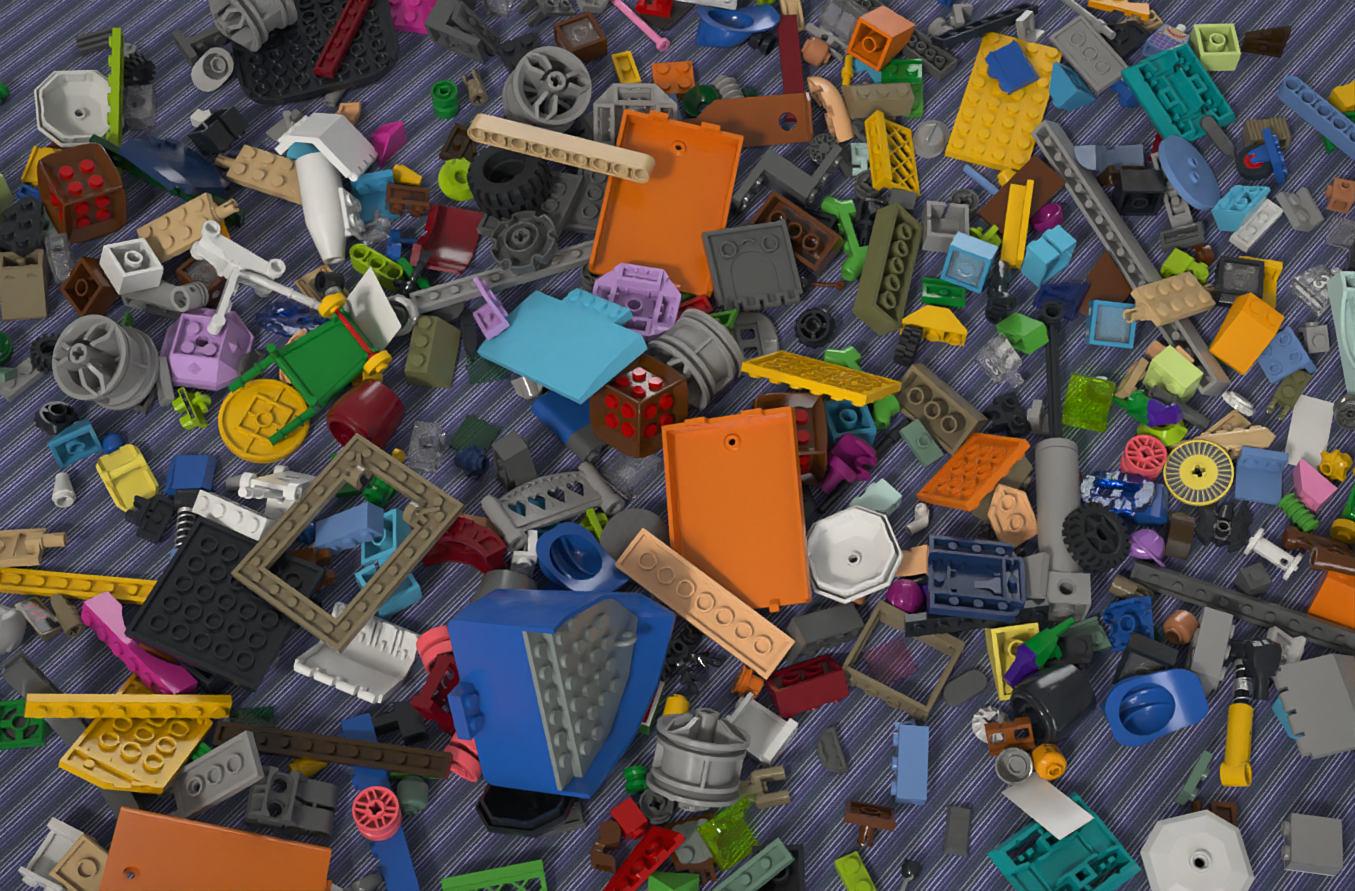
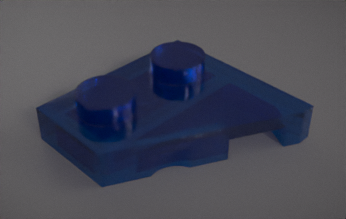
M1083 281V284L1071 285L1070 283H1060L1058 285L1043 284L1037 292L1032 305L1042 309V306L1047 302H1057L1063 307L1062 318L1073 322L1091 284L1088 281Z

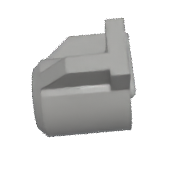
M523 376L511 381L516 394L525 400L542 395L544 386Z

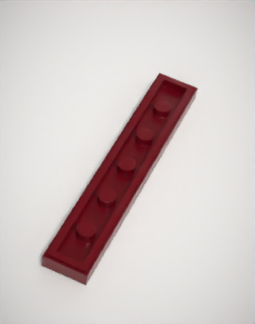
M348 0L313 69L315 75L334 78L372 0Z
M780 15V21L777 24L783 94L805 93L797 15ZM785 113L786 122H797L796 117L792 113Z

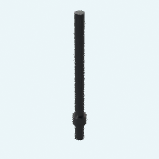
M904 419L895 429H891L885 435V439L875 448L877 459L891 445H895L901 439L899 431L910 424L907 419ZM866 464L862 468L867 470L870 466ZM844 480L817 507V511L823 515L856 481L849 484Z

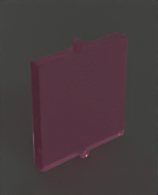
M900 638L862 654L869 666V673H872L875 680L884 685L891 684L918 672L910 658L911 653L907 652Z

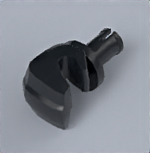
M864 198L859 201L854 228L860 234L858 239L859 247L869 246L877 210L886 207V202L883 200Z
M1258 637L1246 641L1244 649L1247 658H1242V663L1245 670H1247L1246 674L1254 677L1253 699L1269 700V678L1277 676L1282 647L1281 644L1271 639Z

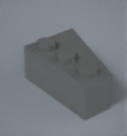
M513 431L491 444L496 478L507 493L528 481L538 478L529 452L530 446L524 436L520 437L516 431Z
M838 603L829 609L823 610L820 608L811 614H798L791 618L790 624L784 631L785 634L795 640L794 645L784 657L788 665H795L797 658L808 654L809 658L816 656L815 651L825 646L832 649L857 638L865 625L853 603Z

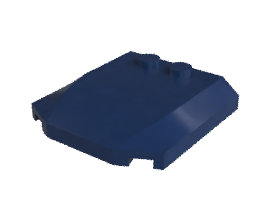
M150 137V139L132 138L124 143L119 151L120 155L169 190L177 187L190 195H202L205 192L210 195H222L225 190L229 191L232 182L219 174L206 159L179 140L171 138L163 140L155 137Z
M929 534L926 553L927 612L929 614L1014 622L1026 602L1025 563L1021 556L1017 557L1013 551L1014 546L1012 543Z

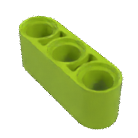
M364 244L353 245L349 252L353 268L364 275L371 266L381 286L390 291L398 292L399 288L394 287L393 281L394 277L405 281L402 267Z

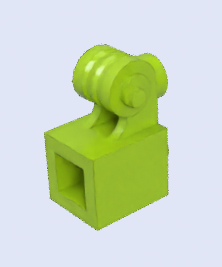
M1175 248L1163 263L1159 275L1162 279H1166L1190 271L1197 278L1201 286H1203L1209 276V267L1203 262L1197 263L1193 261V257Z

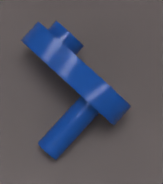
M390 229L385 257L397 263L396 261L400 259L401 245L413 247V244L419 239L400 237V230Z

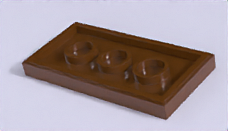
M1036 155L977 213L989 226L992 227L995 224L999 228L996 232L1002 237L1010 184L1026 186L1027 180H1034L1029 221L1066 184L1063 178Z

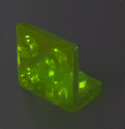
M1072 373L1061 411L1062 424L1105 433L1107 416L1116 382Z
M746 797L739 800L736 804L727 807L696 828L722 871L728 870L751 854L752 846H759L742 818L745 816L743 811L751 806Z

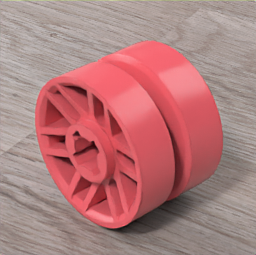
M1138 435L1130 439L1120 459V470L1126 479L1133 478L1154 482L1160 475L1167 459L1165 446L1160 440L1150 435Z
M447 625L428 630L416 641L417 651L429 675L437 662L435 659L437 654L444 656L451 654L454 656Z
M455 732L449 741L450 745H447L443 750L454 755L450 770L468 781L477 782L482 775V769L474 738L471 741L458 739Z
M382 786L369 787L361 791L353 802L352 814L359 832L365 838L373 841H382L392 837L399 830L402 823V812L397 797L391 790Z

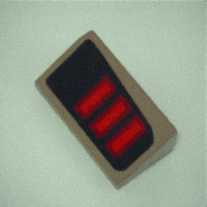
M37 596L14 605V608L19 609L23 613L26 622L45 643L63 630L57 618Z

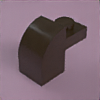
M1168 512L1167 531L1164 538V555L1187 560L1194 534L1195 518L1189 517L1182 512Z

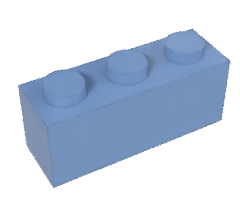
M365 502L316 522L315 548L319 550L330 548L331 554L337 555L343 550L355 548L356 545L370 542L374 538L382 536L384 509L370 502Z
M899 724L897 732L893 731L892 746L896 747V756H892L891 771H895V780H891L890 795H895L894 803L924 805L927 801L929 727Z

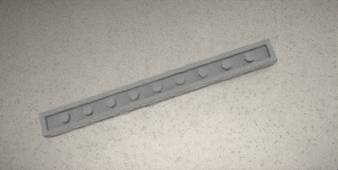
M594 240L557 250L546 265L539 264L537 270L531 273L513 274L510 268L502 270L498 267L409 293V299L418 305L419 314L483 296L473 280L476 276L480 281L485 280L493 293L581 267L583 263L590 260Z

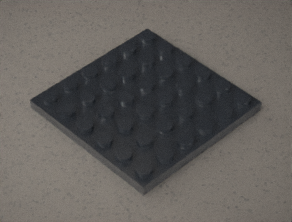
M199 516L124 634L127 638L255 693L295 627L296 622L242 584L231 574L259 541ZM286 552L269 569L271 573L309 600H311L326 574L324 568Z

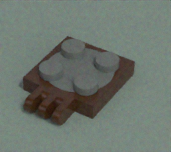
M712 813L664 824L663 828L680 832L685 838L683 843L671 854L675 873L688 872L689 874H700L702 885L707 884L705 874L709 873L711 881L716 882L717 877L714 865L725 863V858Z

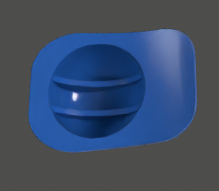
M768 4L736 8V10L702 5L696 9L697 14L700 16L695 42L698 46L715 48L733 47L748 39L752 33L766 31L775 27L780 21V15L773 6Z
M573 522L561 523L540 536L536 543V554L543 574L553 583L566 587L570 591L614 592L629 580V576L614 566L616 561L604 550L593 534L579 524Z
M1178 668L1125 678L1116 683L1108 692L1106 701L1099 704L1103 716L1109 722L1113 737L1117 742L1127 747L1142 746L1170 732L1196 724L1204 719L1209 711L1199 678L1189 670Z

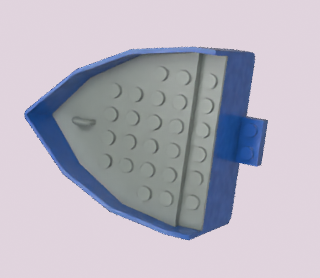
M495 589L463 608L447 625L460 678V683L447 697L457 738L470 741L474 738L485 781L493 786L590 799L634 740L657 691L675 624V613L641 593Z

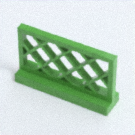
M542 859L441 879L443 891H478L484 888L488 891H494L490 888L494 886H499L496 891H500L505 884L510 883L518 888V891H527L524 889L530 879L540 878L542 888L539 891H547ZM524 881L521 886L518 885L517 883H515V882Z

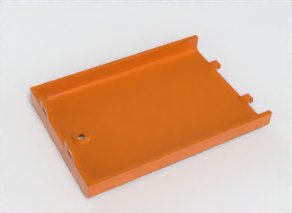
M624 109L616 147L650 155L654 158L656 164L646 183L609 175L588 270L594 274L604 275L614 270V267L620 263L664 269L680 293L696 297L705 294L709 298L711 297L713 286L701 234L702 232L721 230L726 227L744 136L720 131V125L702 122L701 126L668 119L669 114L650 110L649 114ZM676 146H680L681 150H677Z
M792 406L767 410L756 408L740 411L741 414L710 419L698 417L685 419L684 423L661 426L670 548L753 610L769 608L771 613L780 612L779 606L812 602L795 409ZM734 439L735 444L730 445V440ZM675 612V616L682 618Z
M121 806L99 891H330L332 880H326L332 848ZM131 873L135 877L130 879L127 877V875Z

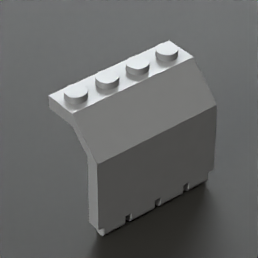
M1332 653L1280 666L1277 676H1272L1277 691L1287 690L1280 693L1279 697L1285 713L1295 712V714L1287 716L1293 736L1303 735V737L1295 739L1301 757L1310 755L1313 760L1355 750L1354 656Z

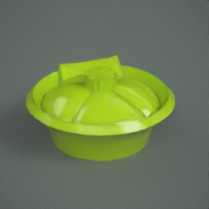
M465 158L445 161L438 175V182L442 192L447 197L456 201H468L474 198L467 182L470 162Z
M1180 420L1177 424H1163L1152 428L1140 423L1137 428L1138 435L1153 436L1160 440L1165 447L1180 442L1188 433L1183 420Z

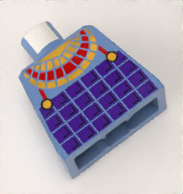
M1164 24L1146 40L1142 55L1150 57L1183 42L1188 43L1190 36L1186 34L1187 28L1182 24H1178L1175 28Z

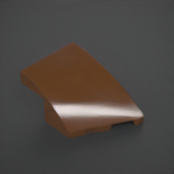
M1106 251L1103 253L1070 304L1071 308L1087 316L1088 302L1090 300L1126 303L1131 295L1130 293L1133 291L1109 253Z

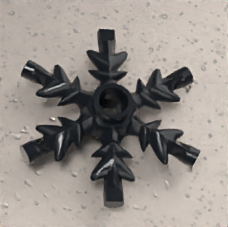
M685 624L684 634L680 631L681 639H673L671 635L661 680L665 681L666 671L669 674L671 673L670 667L677 666L679 669L676 675L681 674L680 684L683 686L686 683L690 694L694 695L699 693V689L694 681L697 682L699 679L691 673L694 670L686 666V662L691 660L696 667L699 663L703 668L709 669L708 664L720 668L722 659L708 657L709 651L698 654L699 649H697L693 653L690 652L687 645H695L696 643L693 640L701 639L702 636L697 634L700 630L692 626L690 628Z

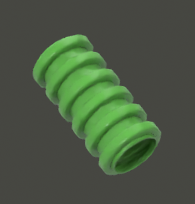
M1290 493L1282 498L1278 507L1280 509L1283 508V513L1288 514L1287 517L1289 519H1293L1292 523L1294 525L1297 524L1299 530L1312 533L1318 528L1320 521L1315 520L1313 514L1310 515V510L1305 509L1304 504H1300L1299 498L1295 499L1296 495L1294 493Z

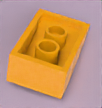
M1251 292L1238 296L1233 302L1208 351L1241 375H1245L1274 338L1285 317Z

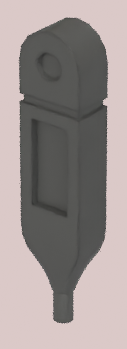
M1202 117L1199 122L1200 127L1206 132L1217 149L1222 154L1231 157L1236 163L1233 143L1212 117Z

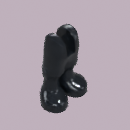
M1003 260L998 261L994 266V270L990 272L987 289L988 301L985 307V317L992 324H998L1008 317L1007 311L1014 310L1017 306L1016 297L1006 292L1010 284L1011 267L1008 262Z

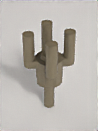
M783 765L752 771L750 779L740 781V806L756 803L757 808L765 809L791 803L788 789L768 793V782L786 779Z

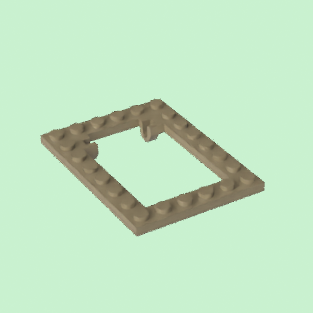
M356 433L302 493L300 500L290 506L231 574L242 584L341 654L465 510L464 504ZM374 474L412 500L406 506L402 519L414 529L337 618H334L271 573L269 569L346 482L359 491L362 487L360 482L361 476L363 475L369 479ZM415 512L419 513L415 518L413 517Z

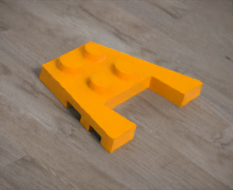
M1088 0V7L1113 12L1114 9L1124 12V16L1132 17V14L1141 16V20L1149 21V3H1130L1128 0Z

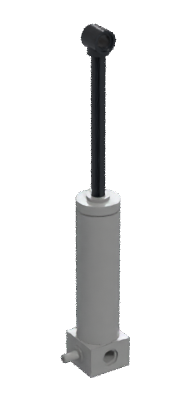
M1052 301L1042 306L1038 321L1045 324L1049 342L1045 344L1049 439L1043 440L1035 446L1038 553L1045 552L1050 555L1045 597L1049 603L1048 621L1042 622L1062 623L1072 617L1075 623L1085 620L1092 604L1090 574L1084 573V567L1078 565L1080 560L1074 561L1072 559L1073 552L1068 553L1067 548L1069 544L1064 545L1063 539L1066 536H1062V530L1065 529L1062 527L1065 517L1081 506L1078 445L1074 441L1065 439L1062 436L1058 331L1061 329V319L1064 311L1060 304Z

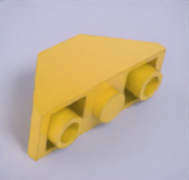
M926 305L903 318L899 333L901 335L904 326L908 325L923 330L922 339L932 342L949 343L953 346H964L967 336L966 328L950 309Z

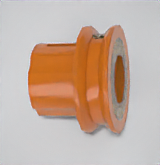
M743 665L735 678L731 693H737L738 697H741L742 694L747 695L751 692L754 694L753 699H756L763 686L764 679L752 674L753 669H747L746 665Z

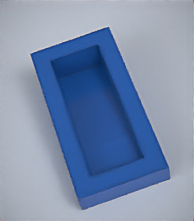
M22 184L16 193L18 199L29 195L42 202L39 190Z

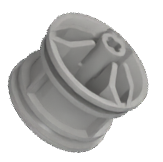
M208 0L212 18L217 29L229 39L253 52L261 48L262 44L268 40V33L274 28L283 29L297 21L294 0Z
M554 46L536 48L528 52L519 61L515 70L508 76L504 84L502 104L505 114L511 121L564 133L587 108L592 93L591 79L584 64L571 52ZM523 81L535 87L536 89L523 86ZM558 97L569 100V105L558 99Z
M691 308L685 310L681 314L680 319L662 336L649 342L646 345L648 349L644 351V354L669 365L686 378L688 384V408L693 410L705 409L715 394L727 383L743 373L741 367L744 357L733 335L724 325L698 309Z
M86 315L73 321L61 333L53 351L52 369L58 386L68 396L84 401L92 400L100 406L111 410H126L139 404L152 390L159 371V357L154 342L143 331L133 327L120 326L112 319L102 315Z
M697 708L688 711L687 714H669L661 716L657 720L656 748L650 772L646 776V784L651 790L668 798L670 801H678V807L686 811L696 812L708 810L710 807L731 806L740 799V774L743 759L746 756V748L751 744V736L726 718L718 720L719 713L712 709Z

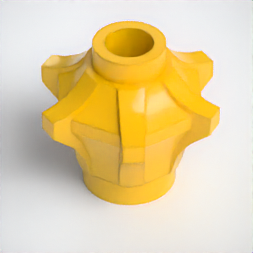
M1337 449L1333 453L1322 451L1320 453L1322 459L1320 465L1316 466L1317 470H1321L1322 474L1330 482L1333 479H1339L1343 482L1346 479L1347 471L1352 466L1351 457Z

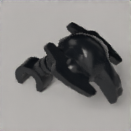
M424 249L409 280L394 279L393 285L395 288H399L398 293L400 295H404L409 299V293L419 291L415 283L418 281L419 275H421L432 253Z

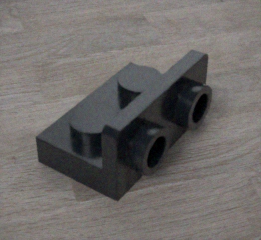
M1092 635L1059 637L1056 644L1059 646L1062 656L1058 659L1056 657L1048 659L1043 666L1048 667L1065 661L1074 665L1078 670L1089 669L1088 664H1095Z

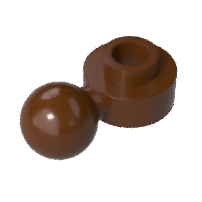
M1204 243L1189 246L1192 249H1196L1194 257L1197 263L1203 262L1207 266L1214 263V253L1209 244L1204 245Z

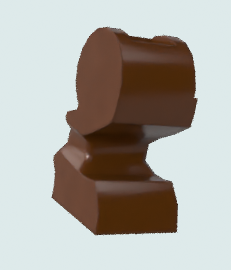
M607 820L600 825L599 839L595 840L593 848L589 851L591 869L616 873V863L613 855L604 853L619 849L621 829L617 822Z

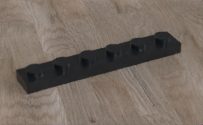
M1027 2L1015 5L932 36L931 43L942 50L951 49L955 44L967 43L971 38H979L987 32L998 31L1003 26L1014 25L1016 19L1026 10L1033 11L1034 15L1038 14V6Z
M1047 598L1026 600L1024 607L1014 622L929 614L928 612L904 615L905 638L1008 625L1014 626L1031 622L1039 623L1048 621L1049 603Z

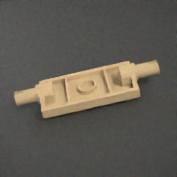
M245 144L235 159L219 154V158H216V167L229 170L226 174V179L230 182L302 205L295 160Z
M205 192L138 228L139 238H145L162 264L189 250L196 241H200L202 238L201 228L206 221L213 220L220 224L224 221L225 217L239 211L238 204L234 199H230L224 204L216 206L213 203L212 196Z
M1190 271L1134 288L1130 293L1135 299V307L1124 310L1122 316L1123 319L1131 318L1126 320L1127 323L1137 320H1152L1156 327L1212 309L1216 304L1211 298L1214 293V287H1212L1211 283L1201 286L1197 278Z
M46 528L0 531V567L40 565L46 547H66V532L48 533Z

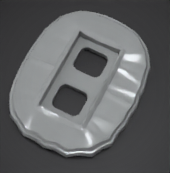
M747 311L739 313L731 334L736 340L743 357L744 349L756 348L758 357L780 350L775 327L767 316L760 312ZM753 330L755 338L742 340L740 332ZM744 357V361H748V360L754 359V358H745V357ZM743 372L741 375L745 376L749 373Z

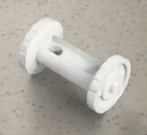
M1260 528L1254 537L1249 539L1250 543L1243 553L1248 555L1252 551L1256 552L1284 570L1283 579L1287 581L1292 572L1299 568L1297 565L1304 555L1299 553L1296 557H1293L1262 537L1265 530ZM1285 558L1288 560V564L1283 563L1281 559Z

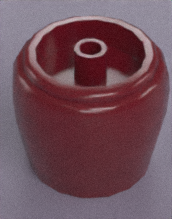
M370 378L363 380L343 394L328 411L326 422L331 435L343 447L358 433L383 450L406 416V411L401 400L392 390L381 382Z

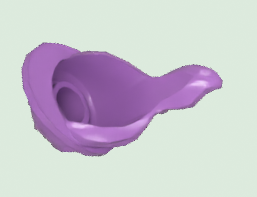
M1142 529L1130 534V540L1127 541L1131 543V548L1128 549L1130 556L1141 559L1153 558L1163 568L1166 566L1161 561L1165 552V543L1159 534L1150 529Z

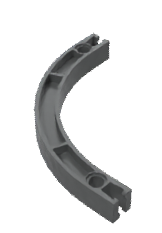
M21 650L0 665L1 670L4 671L2 677L25 699L27 694H64ZM44 718L69 748L90 725L85 718ZM98 787L117 820L121 806L149 811L139 792L108 790Z

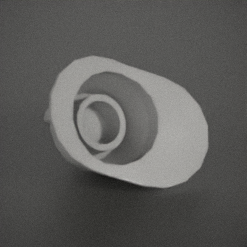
M210 48L192 68L191 77L195 86L202 91H215L233 72V58L223 48Z
M927 120L918 127L912 139L916 155L921 158L931 159L942 153L950 137V130L946 124L936 120Z

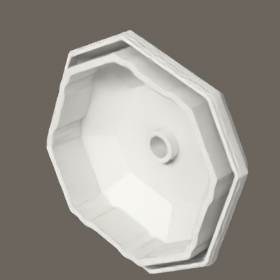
M97 70L53 71L34 90L38 130L61 148L89 143V139L93 134L106 140V133L110 132V125L107 124V112H110L107 94L111 93L108 78ZM81 113L83 115L78 117L75 114Z
M858 505L814 522L806 536L810 581L814 592L844 604L890 586L904 557L887 516ZM858 558L856 562H850L851 559Z
M1209 810L1157 821L1140 851L1151 891H1248L1255 879L1239 828ZM1195 859H1201L1204 862V866L1201 868L1197 867Z

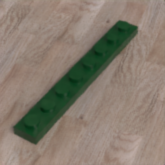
M95 134L89 139V143H99L106 150L115 167L122 168L133 176L140 177L151 185L160 187L168 191L169 194L178 196L187 202L200 196L186 194L177 187H174L173 190L167 189L120 155L121 147ZM211 195L213 202L218 206L227 202L216 195ZM238 207V212L225 217L224 220L228 224L240 228L245 221V210Z

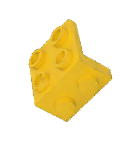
M1239 256L1238 258L1264 261L1262 301L1275 309L1277 280L1283 269V262Z

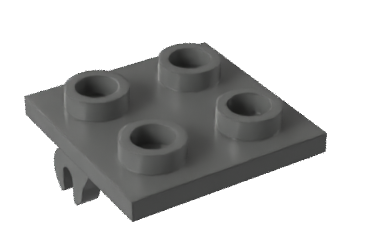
M525 0L517 8L519 14L522 12L526 14L538 3L539 8L527 20L529 27L531 25L536 27L546 16H576L577 14L568 0Z

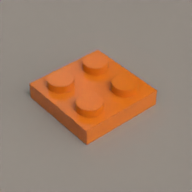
M692 61L652 63L653 84H656L667 95L676 93L677 99H681L690 88L695 86Z

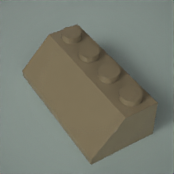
M924 364L911 365L900 380L902 382L900 391L893 393L900 405V411L912 422L919 419L933 440L952 456L974 432L979 433L988 421V418Z

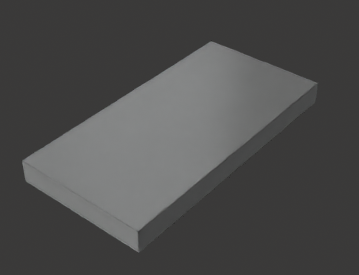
M1082 14L1049 37V41L1060 51L1062 56L1097 95L1122 78L1121 70L1129 67Z

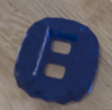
M276 302L273 305H266L264 309H261L256 314V321L260 327L267 331H272L276 335L281 334L285 338H291L301 329L307 330L308 333L331 320L323 318L318 310H312L309 306L293 305L290 302L284 304ZM282 315L288 317V319H283L277 316ZM300 321V322H303V323H306V324H309V325L304 326V325L298 324V322Z
M1096 471L1093 474H1088L1080 483L1081 505L1091 501H1095V503L1101 502L1103 506L1108 505L1111 507L1110 512L1115 510L1119 516L1124 514L1134 516L1136 513H1144L1148 507L1153 505L1157 493L1155 484L1148 477L1129 472ZM1100 489L1112 490L1111 495L1098 494ZM1123 492L1135 493L1134 498L1121 497Z

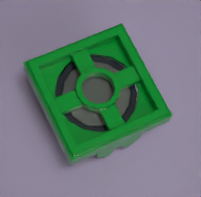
M26 699L0 701V750L46 746V736L51 734L49 724L44 718L24 717Z

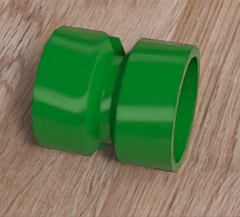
M448 80L435 83L431 88L435 115L441 119L456 117L460 112L456 84Z

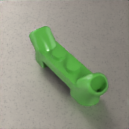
M827 196L822 202L821 212L837 216V234L846 242L842 250L848 255L847 260L840 269L841 275L845 280L854 282L862 273L868 246L859 247L852 224H855L856 217L853 200L840 201L832 196Z
M848 345L841 350L832 348L825 350V362L863 372L860 368L862 356L853 346ZM893 394L885 396L883 399H878L874 403H868L872 408L871 417L878 430L888 428L891 416L900 412V405Z

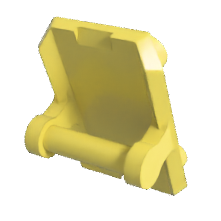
M126 444L120 447L119 450L98 459L96 469L114 503L121 510L126 512L127 510L135 509L136 507L133 506L136 495L151 501L156 494H159V484L137 446Z

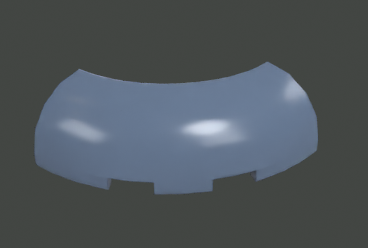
M1143 144L1113 146L1114 150H1109V147L1101 145L1074 146L1076 159L1082 166L1090 170L1104 171L1108 165H1114L1115 170L1122 169L1121 167L1124 165L1144 166L1145 169V145Z

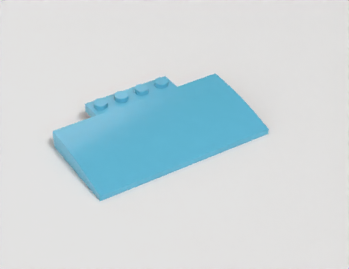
M576 288L569 292L568 296L563 300H558L536 290L506 317L510 326L504 329L498 336L490 340L486 339L478 348L477 353L487 360L582 404L648 348L641 334L622 327L633 317L630 309Z

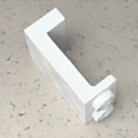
M749 692L746 697H740L734 707L736 709L731 716L728 714L725 718L737 727L745 730L751 736V744L746 748V754L766 768H770L797 733L798 723L791 718L788 722L755 701L753 699L754 694Z
M52 817L47 824L51 831L26 868L21 866L18 871L23 876L22 881L35 888L39 885L45 888L43 891H70L49 875V872L84 832Z

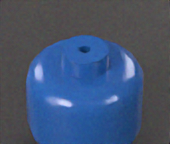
M113 431L106 433L105 437L101 439V445L106 454H111L126 445L122 434L114 433Z
M311 521L296 540L299 543L304 542L306 545H311L315 542L316 523Z

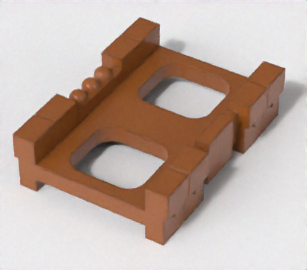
M1027 716L1015 718V722L1006 721L999 724L998 721L984 724L991 757L998 756L1002 750L1010 747L1021 748L1024 751L1035 749L1031 721ZM1016 729H1029L1028 737L1015 738L1014 731ZM1004 733V741L996 743L990 741V734Z

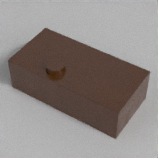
M773 190L748 225L786 220L795 260L821 277L846 242L839 234Z

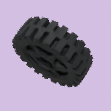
M1095 501L1084 503L1065 517L1062 525L1065 529L1062 530V536H1066L1063 539L1064 545L1069 544L1067 548L1068 553L1073 552L1074 554L1072 559L1074 561L1080 560L1079 566H1086L1087 571L1093 570L1094 573H1104L1127 559L1131 543L1127 542L1130 540V535L1125 534L1128 531L1127 526L1121 525L1124 522L1121 517L1116 518L1118 513L1115 510L1110 512L1111 507L1108 505L1103 506V503H1095Z

